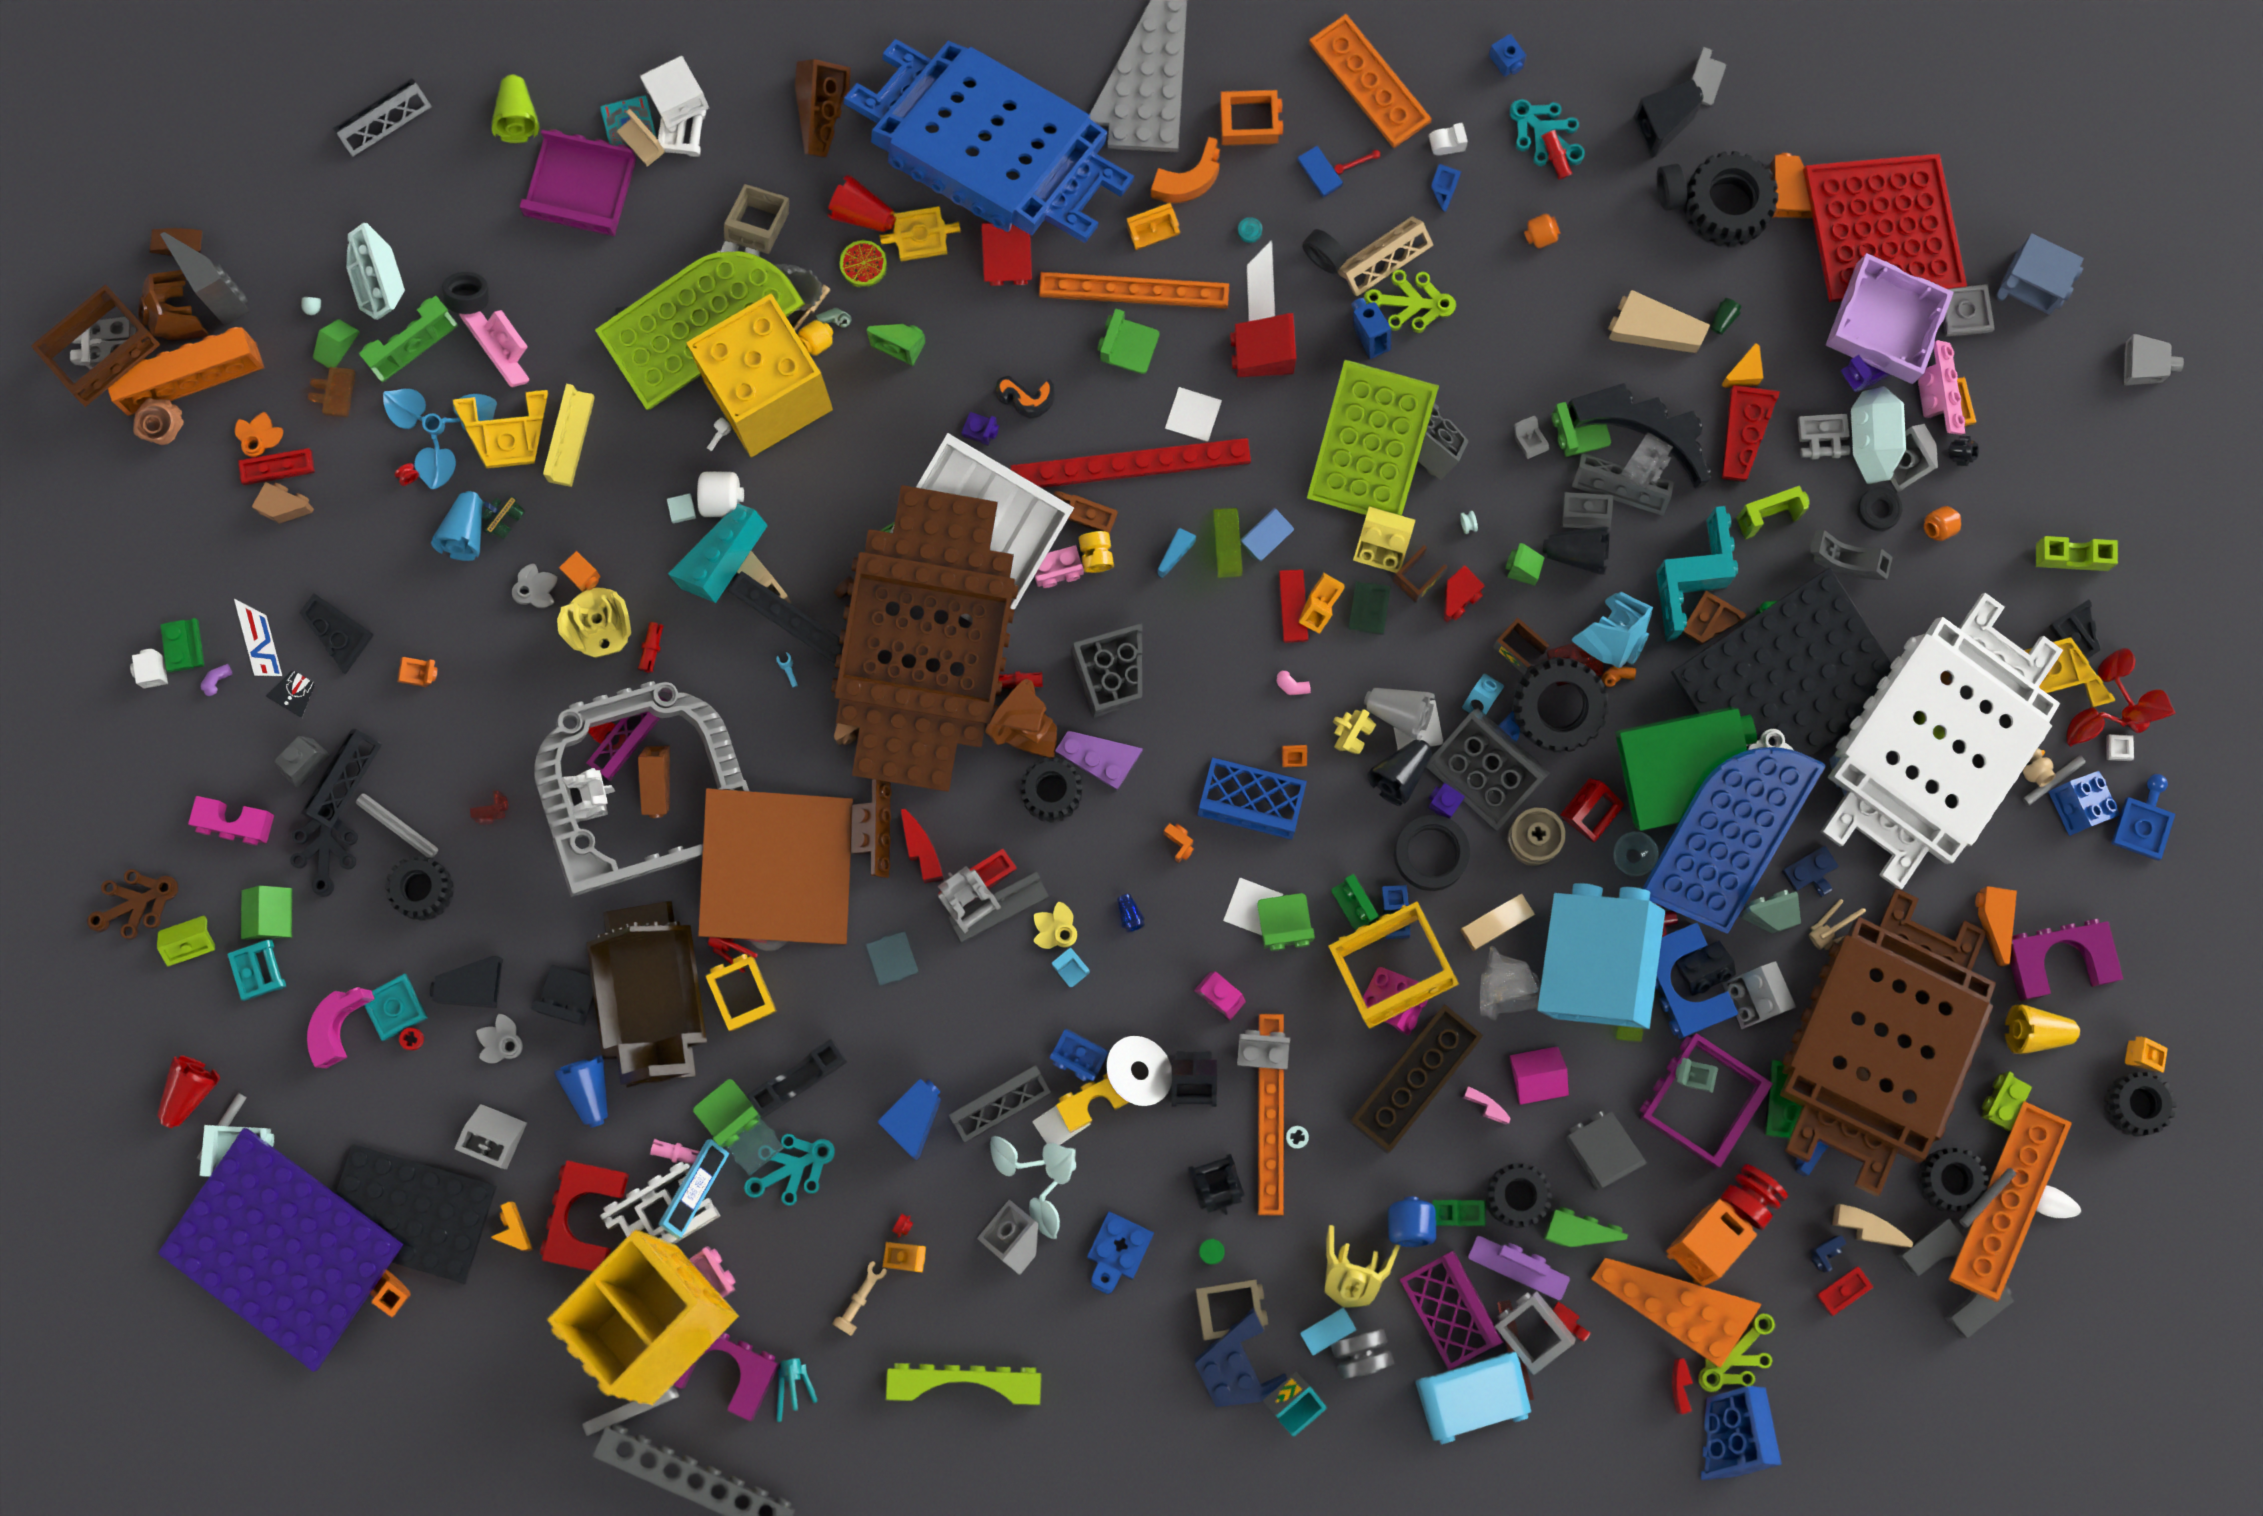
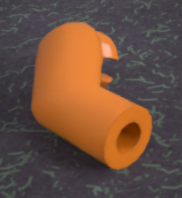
M1613 665L1603 673L1601 680L1606 687H1613L1621 678L1634 680L1636 668L1625 666L1617 668Z

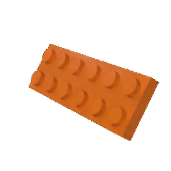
M1347 14L1309 39V45L1393 148H1396L1431 123L1432 118Z

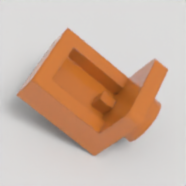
M402 657L400 659L397 682L422 687L429 686L432 681H435L437 676V667H434L435 660L423 661Z
M1169 823L1164 830V835L1181 847L1175 856V861L1179 863L1182 858L1186 861L1194 851V848L1191 847L1193 839L1187 836L1188 831L1179 824L1173 826Z

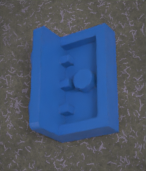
M1064 1029L1049 1058L1054 1060L1053 1064L1063 1070L1069 1068L1076 1072V1077L1088 1082L1089 1079L1092 1081L1096 1079L1110 1051L1068 1029Z

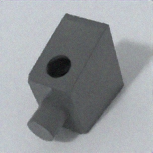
M298 736L274 762L279 772L298 789L322 765L330 754L313 738Z

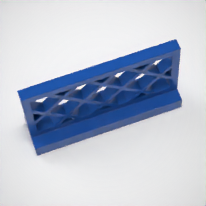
M1212 757L1197 816L1292 840L1307 781ZM1215 766L1226 768L1229 775L1218 780L1214 774ZM1241 773H1247L1253 781L1242 787L1236 776ZM1233 779L1238 790L1228 795L1221 784ZM1265 779H1271L1277 787L1266 793L1260 782ZM1290 784L1300 787L1299 794L1292 798H1289L1283 789ZM1256 785L1262 795L1251 801L1245 790ZM1216 787L1219 788L1224 796L1218 801L1207 799L1208 792ZM1280 791L1286 801L1275 807L1269 796ZM1242 793L1247 804L1241 807L1235 806L1231 798ZM1265 799L1271 810L1265 813L1258 812L1254 804ZM1297 800L1296 807H1295L1292 802H1294V801ZM1289 805L1294 812L1293 819L1282 818L1278 810Z

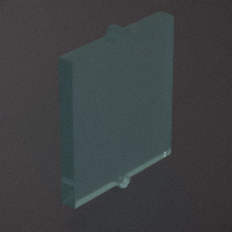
M905 931L890 937L884 936L883 939L866 945L880 986L896 980L900 982L902 978L919 972Z
M761 1118L758 1119L759 1123L750 1131L745 1130L738 1135L740 1139L728 1148L734 1155L735 1162L741 1164L749 1176L784 1148L776 1138L775 1131L769 1129Z

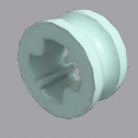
M1469 511L1467 515L1460 513V521L1464 533L1469 534L1470 530L1477 532L1478 525L1474 512Z
M1301 1126L1291 1127L1286 1134L1287 1143L1293 1148L1304 1147L1309 1139L1308 1132ZM1300 1130L1303 1132L1301 1135L1305 1137L1304 1141H1299L1297 1145L1292 1143L1294 1139H1290V1135Z

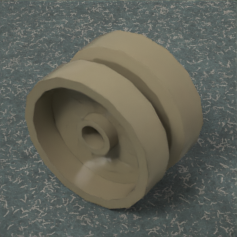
M1535 807L1525 810L1515 819L1508 831L1507 843L1510 852L1518 861L1525 865L1540 866L1551 861L1560 852L1565 842L1566 831L1563 822L1554 812L1546 808ZM1533 834L1538 835V836H1539V841H1537V838H1536V837H1532V835H1533Z

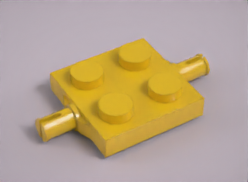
M939 206L894 214L896 217L894 233L880 235L881 245L896 243L901 261L948 254L946 247L947 234L961 231L959 222L945 224L941 218Z

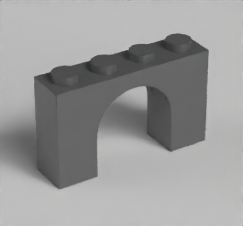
M1943 1219L1914 1241L1912 1248L1904 1249L1896 1257L1912 1277L1919 1276L1944 1257L1958 1258L1965 1241L1961 1234L1963 1230L1954 1220ZM2005 1284L1999 1301L1995 1302L1971 1291L1967 1300L1944 1318L1960 1338H1969L2014 1302L2010 1296L2012 1292Z

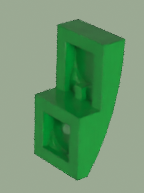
M1432 1200L1436 1210V1226H1486L1485 1200Z

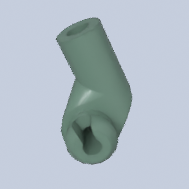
M833 308L816 315L817 320L823 324L832 322L843 328L851 324V316L838 308Z

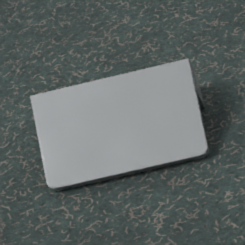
M1704 47L1691 80L1694 79L1696 85L1702 89L1704 98L1701 104L1712 106L1726 64L1710 59L1712 50Z

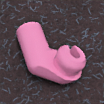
M1280 671L1277 674V684L1286 694L1299 695L1310 693L1309 681L1296 682L1288 671Z

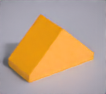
M1757 343L1754 344L1722 383L1724 388H1731L1733 385L1747 387L1760 384L1763 379L1760 346Z

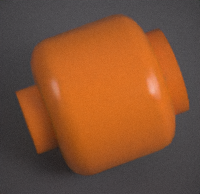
M1542 214L1527 222L1528 230L1524 231L1528 243H1534L1538 249L1557 242L1558 235L1561 234L1555 217H1550L1548 214Z
M1949 506L1940 507L1928 513L1925 517L1924 530L1930 538L1936 541L1946 540L1956 535L1961 529L1960 514Z

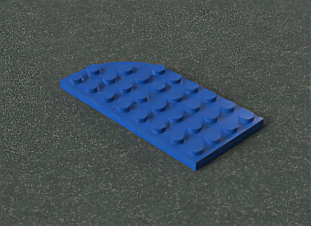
M1763 747L1739 753L1717 766L1699 787L1642 889L1650 891L1649 901L1728 934L1820 777L1825 765L1794 750Z

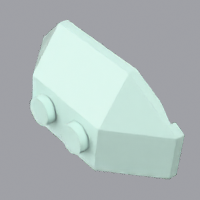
M362 223L348 233L349 245L346 268L359 309L378 320L395 308L405 289L392 248L367 223Z
M1883 386L1862 391L1851 408L1853 456L1868 484L1890 480L1894 474L1893 471L1898 466L1906 450L1904 403Z

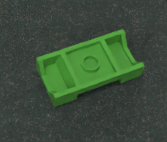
M437 296L425 300L420 308L417 309L422 318L412 321L406 330L392 336L385 346L377 339L375 342L366 344L363 351L359 353L382 383L458 326Z

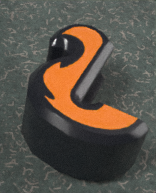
M1011 376L1001 377L996 384L998 399L1005 405L1008 404L1009 400H1013L1016 410L1027 418L1043 415L1050 409L1055 399L1054 384L1050 379L1044 383L1035 395H1032Z

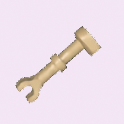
M874 1261L868 1265V1275L857 1294L854 1293L852 1295V1302L842 1318L836 1317L832 1323L850 1336L853 1335L857 1328L850 1322L860 1306L865 1305L867 1301L865 1298L877 1280L884 1278L887 1272L883 1268L880 1274H874L872 1272L876 1264Z

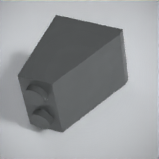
M1601 1111L1590 1117L1592 1122L1588 1125L1583 1126L1581 1122L1568 1129L1571 1134L1565 1138L1595 1190L1604 1188L1647 1164L1613 1112L1605 1114L1604 1111Z

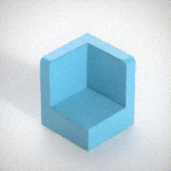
M1071 947L1052 962L1053 968L1070 988L1074 987L1090 973V970Z

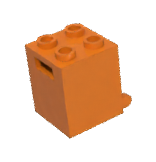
M1718 1199L1703 1208L1666 1250L1668 1253L1667 1257L1670 1260L1673 1258L1694 1278L1693 1282L1696 1285L1700 1284L1704 1287L1719 1279L1754 1240L1757 1234L1753 1231V1227L1749 1222L1739 1218L1734 1213V1209L1729 1203Z

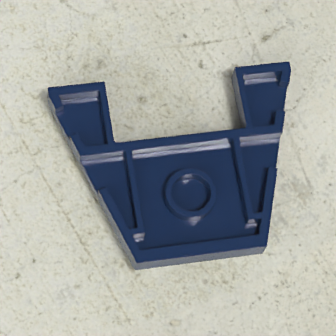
M1254 1308L1246 1313L1247 1316L1239 1323L1236 1322L1228 1333L1221 1339H1217L1195 1359V1365L1216 1407L1263 1402L1267 1396L1288 1379L1284 1373L1261 1384L1241 1342L1264 1332V1328Z

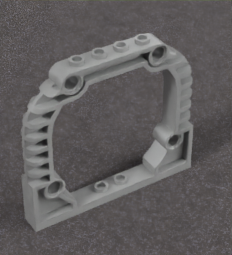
M652 681L642 684L640 686L641 689L634 691L631 688L620 690L613 697L608 698L607 695L598 696L593 699L592 703L585 705L583 702L571 704L569 706L570 709L563 711L559 715L556 728L545 738L538 750L534 766V776L571 897L702 858L703 844L684 850L682 846L670 849L668 855L660 857L659 853L645 857V862L618 869L614 859L605 856L594 848L595 837L589 830L579 829L562 779L560 760L564 748L581 742L591 727L648 711L653 716L659 718L680 715L696 728L701 737L717 788L721 790L749 791L746 780H743L726 726L719 714L708 703L690 694L678 693L676 687L671 683L662 682L655 684ZM667 692L671 700L668 702L660 700L658 693ZM572 719L576 723V727L567 729L563 725V720ZM577 838L586 839L588 847L585 849L578 848L575 845V840Z

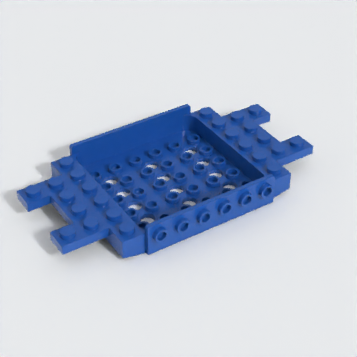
M895 39L883 52L882 60L898 68V71L880 92L876 94L857 83L844 98L846 106L878 123L872 130L871 143L889 152L888 163L1006 232H1009L1013 224L1028 234L1033 235L1045 220L1081 242L1086 243L1097 229L1098 222L1083 214L1081 210L1100 186L1122 197L1134 180V175L1097 155L1105 144L1107 131L1092 121L1088 113L972 47L968 49L947 41L935 57L930 59ZM972 80L976 83V86L967 88L963 85V82ZM960 95L964 100L961 103H955L950 97ZM1012 103L1016 106V109L1007 111L1003 105ZM947 110L951 113V116L942 118L938 115V112ZM1000 118L1004 124L995 126L990 120ZM934 125L938 128V132L929 133L925 127ZM1052 126L1056 129V132L1054 134H1047L1043 128ZM987 133L991 136V140L982 141L978 135ZM1040 141L1044 147L1042 149H1035L1031 146V143ZM974 148L979 154L972 157L967 155L965 151ZM1027 156L1032 162L1025 165L1020 163L1018 159ZM1013 171L1019 175V178L1011 180L1006 174Z

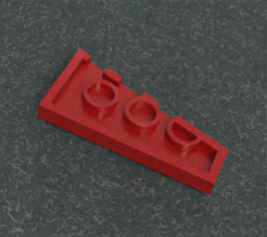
M1736 385L1731 387L1721 479L1746 482L1780 391Z

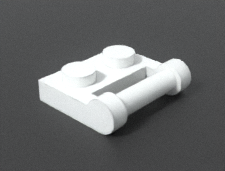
M706 110L692 116L690 144H683L686 120L667 129L661 117L658 141L664 151L687 154L694 157L700 156L699 140L702 119H705Z

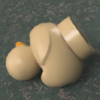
M2037 748L2029 761L2031 764L2024 767L2023 774L2027 781L2036 782L2040 787H2043L2050 783L2056 777V774L2052 771L2053 762L2047 757L2042 758L2045 751Z

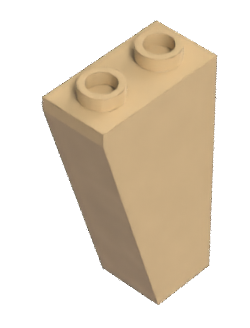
M1631 290L1628 297L1623 296L1617 308L1621 310L1618 318L1613 317L1608 329L1612 331L1609 339L1613 341L1697 353L1710 325Z

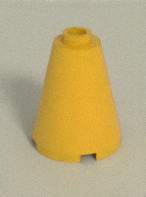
M2023 1004L2012 1006L2005 1020V1025H2009V1034L2005 1033L2006 1043L2011 1052L2016 1054H2027L2071 1045L2080 1036V1028L2074 1020Z

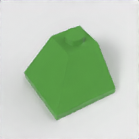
M904 324L869 326L866 330L871 347L911 366L914 365L926 342L923 331L913 325H910V327Z

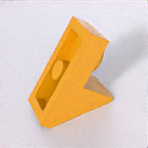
M2136 1036L2135 1041L2130 1040L2128 1042L2125 1064L2164 1073L2168 1048L2146 1037Z
M507 1202L500 1205L503 1211L500 1212L501 1220L504 1226H508L509 1229L491 1238L523 1251L532 1250V1245L515 1202Z
M886 1242L883 1267L922 1272L926 1247Z

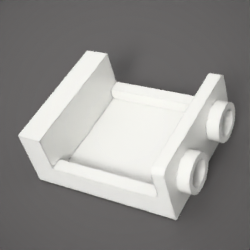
M682 56L640 76L667 129L709 109L702 90Z

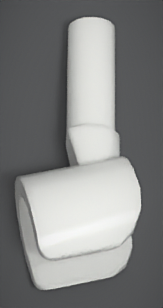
M724 418L718 419L714 424L718 432L707 447L710 451L714 449L722 436L727 435L731 431L730 424Z

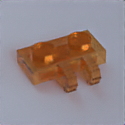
M330 367L328 380L311 379L310 385L314 388L326 389L325 394L309 393L308 400L324 403L322 409L324 415L348 418L356 372L353 369Z

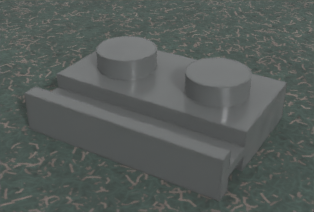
M1564 492L1562 527L1589 529L1604 526L1609 527V530H1611L1613 495Z

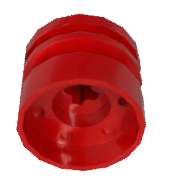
M1744 1164L1740 1169L1743 1175L1737 1174L1735 1176V1180L1742 1188L1729 1185L1719 1199L1729 1203L1739 1218L1746 1220L1752 1227L1762 1231L1773 1218L1766 1206L1778 1210L1781 1207L1779 1201L1784 1202L1788 1197V1193L1766 1172L1752 1165Z

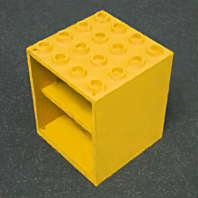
M772 293L686 342L703 381L751 458L833 410L820 370Z
M635 1229L548 1318V1322L553 1326L551 1329L553 1334L560 1340L564 1339L569 1345L567 1347L569 1353L577 1359L580 1358L584 1363L582 1368L591 1377L595 1376L600 1382L598 1387L608 1396L610 1394L615 1395L619 1399L623 1397L628 1401L634 1400L640 1404L654 1405L739 1316L677 1245Z

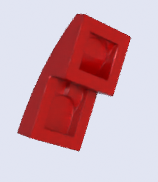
M1684 1358L1675 1359L1672 1373L1673 1397L1678 1414L1692 1411L1683 1387L1693 1383Z

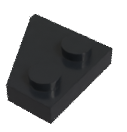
M2090 599L2049 626L2059 640L2071 637L2086 659L2100 651L2099 640L2096 637V624L2092 619L2090 609L2092 607Z

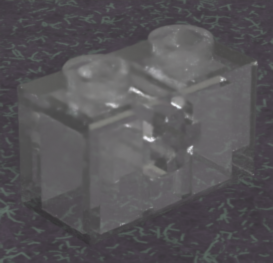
M1648 432L1621 474L1646 489L1651 481L1657 482L1671 460L1668 454L1673 447Z

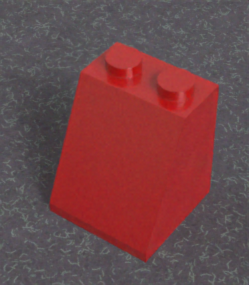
M983 221L984 282L990 281V286L1004 285V281H1013V285L1027 284V280H1032L1031 235L1013 224L1009 232H1006L1001 228L995 227L989 221Z
M1293 313L1235 324L1234 332H1230V345L1235 347L1236 355H1232L1231 360L1232 369H1237V377L1294 374L1296 346Z

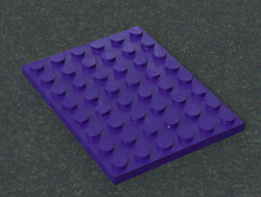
M243 1128L158 1254L315 1372L318 1371L403 1244L274 1147L260 1139L251 1130Z

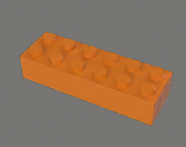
M233 327L226 330L223 334L217 336L210 335L203 338L200 342L184 344L180 346V349L172 352H161L157 357L149 360L143 359L111 385L108 391L112 402L127 416L135 414L148 398L153 400L169 399L172 401L264 368L256 342L242 327Z

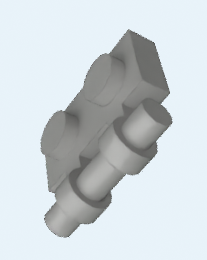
M1847 414L1799 416L1797 419L1799 441L1809 442L1810 448L1800 449L1801 458L1810 457L1813 460L1824 456L1840 458L1843 455H1850V446H1841L1840 440H1847L1849 438ZM1819 441H1831V447H1819Z

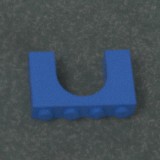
M1698 923L1668 934L1661 939L1655 989L1660 994L1659 1004L1662 1010L1668 1012L1671 1019L1669 1021L1670 1029L1674 1035H1678L1679 1039L1738 1015L1728 991L1703 1002H1690L1681 998L1672 987L1670 974L1674 963L1679 958L1707 946Z

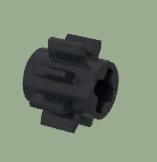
M1959 436V439H1955L1949 446V457L1953 462H1957V466H1968L1969 462L1973 463V460L1978 458L1979 445L1975 440H1971V436Z

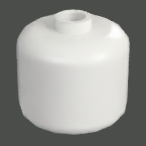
M703 472L700 474L697 487V501L700 514L703 517H724L736 508L737 503L740 504V502L744 501V488H740L737 474L734 472Z

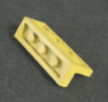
M566 384L543 475L550 483L572 487L595 397L593 394L576 391L574 385Z

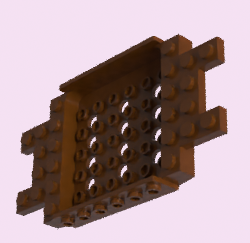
M1898 888L1893 890L1879 926L1858 917L1853 921L1848 935L1844 936L1838 943L1834 942L1828 952V956L1831 958L1828 965L1824 964L1820 970L1818 977L1822 979L1819 986L1815 985L1809 999H1812L1809 1008L1806 1007L1801 1015L1800 1020L1803 1021L1800 1029L1797 1028L1791 1039L1794 1045L1791 1051L1788 1050L1782 1060V1064L1785 1065L1782 1073L1788 1074L1780 1096L1802 1106L1784 1152L1809 1162L1818 1141L1863 1163L1854 1186L1876 1197L1881 1194L1897 1153L1920 1163L1925 1160L1932 1143L1937 1140L1939 1141L1943 1137L1946 1122L1955 1107L1954 1102L1963 1088V1080L1971 1068V1060L1981 1043V1035L1989 1023V1015L1993 1008V1005L1989 1004L1996 985L1995 982L1971 971L1987 931L1963 921L1953 941L1911 921L1910 919L1919 898ZM1871 969H1877L1882 973V980L1880 982L1871 980L1869 976ZM1900 980L1905 984L1904 993H1897L1893 990V981ZM1916 992H1925L1928 996V1003L1924 1005L1919 1004L1915 999ZM1941 1002L1950 1005V1015L1945 1016L1939 1012L1938 1006ZM1858 1012L1862 1014L1864 1024L1861 1026L1853 1024L1851 1021L1852 1013ZM1876 1024H1883L1887 1028V1035L1885 1037L1876 1035L1874 1032ZM1899 1035H1906L1910 1039L1909 1048H1902L1898 1045L1897 1038ZM1923 1046H1928L1933 1050L1934 1055L1932 1059L1927 1060L1921 1056L1920 1050ZM1836 1056L1842 1057L1846 1062L1845 1069H1836L1833 1066V1058ZM1858 1068H1865L1868 1071L1869 1079L1867 1081H1860L1856 1077V1070ZM1881 1079H1887L1892 1083L1891 1092L1886 1093L1880 1089L1879 1082ZM1905 1090H1910L1915 1094L1916 1099L1913 1104H1908L1903 1100L1902 1094Z

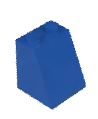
M921 1078L877 1121L915 1160H918L921 1156L941 1103V1099L938 1096L940 1093L939 1089L929 1079L924 1082Z

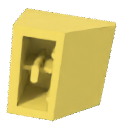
M1369 506L1353 561L1397 573L1402 567L1415 520Z

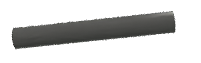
M2008 1168L1960 1219L1959 1222L1962 1226L1968 1228L2015 1177L2016 1172L2013 1169Z

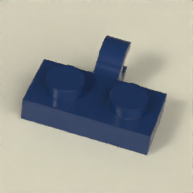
M1825 845L1785 868L1782 872L1795 892L1812 883L1820 897H1823L1833 890L1823 876L1839 866Z

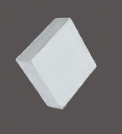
M2107 735V760H2134L2133 735Z

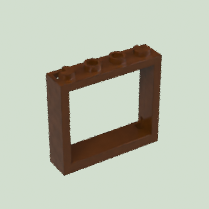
M105 284L33 343L31 347L72 395L86 407L161 344ZM116 306L138 331L74 383L53 358Z

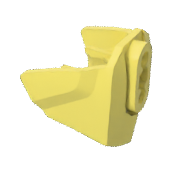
M593 588L592 590L583 591L570 604L561 607L557 618L560 636L574 650L581 651L585 655L594 658L621 651L628 643V637L631 635L630 620L624 599L617 594V591L606 588ZM598 619H602L600 623L596 624ZM603 639H606L610 642V645L603 649Z
M1329 1225L1326 1237L1327 1271L1325 1293L1344 1308L1370 1305L1376 1297L1382 1281L1390 1274L1400 1245H1395L1391 1257L1383 1262L1379 1273L1376 1274L1379 1260L1378 1252L1374 1251L1371 1264L1366 1268L1349 1263L1347 1253L1350 1244L1348 1243L1340 1248L1338 1259L1334 1254V1226Z

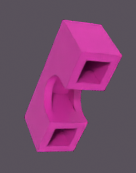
M196 796L188 823L196 828L195 832L209 836L211 832L220 833V838L234 841V837L243 838V843L255 846L258 845V842L267 844L274 819L273 814L265 810L243 806L239 819L227 823L225 819L226 804L218 800Z

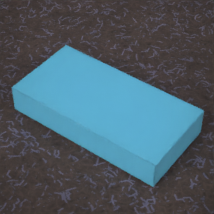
M1343 1307L1302 1331L1300 1335L1311 1354L1315 1355L1357 1329Z

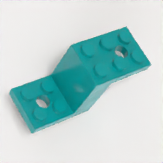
M1725 506L1715 507L1706 520L1711 555L1667 559L1663 561L1656 571L1666 642L1676 641L1684 631V628L1687 627L1686 614L1682 613L1681 604L1684 601L1683 593L1726 589L1738 574V564L1736 560H1733L1732 551L1735 549L1734 538L1730 537L1729 534L1731 517L1729 513H1726Z

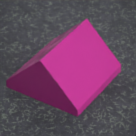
M1558 1046L1509 1056L1519 1105L1569 1095L1567 1067Z

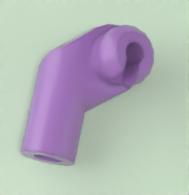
M225 664L208 671L200 684L201 690H204L206 696H212L217 693L215 684L218 680L232 675L230 666Z

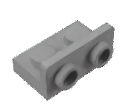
M1245 1030V1034H1240L1237 1066L1287 1070L1290 1038H1286L1285 1033L1270 1032V1036H1261L1260 1031Z

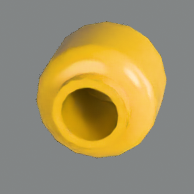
M819 320L810 322L798 332L801 342L808 353L813 356L819 355L833 343L831 327Z

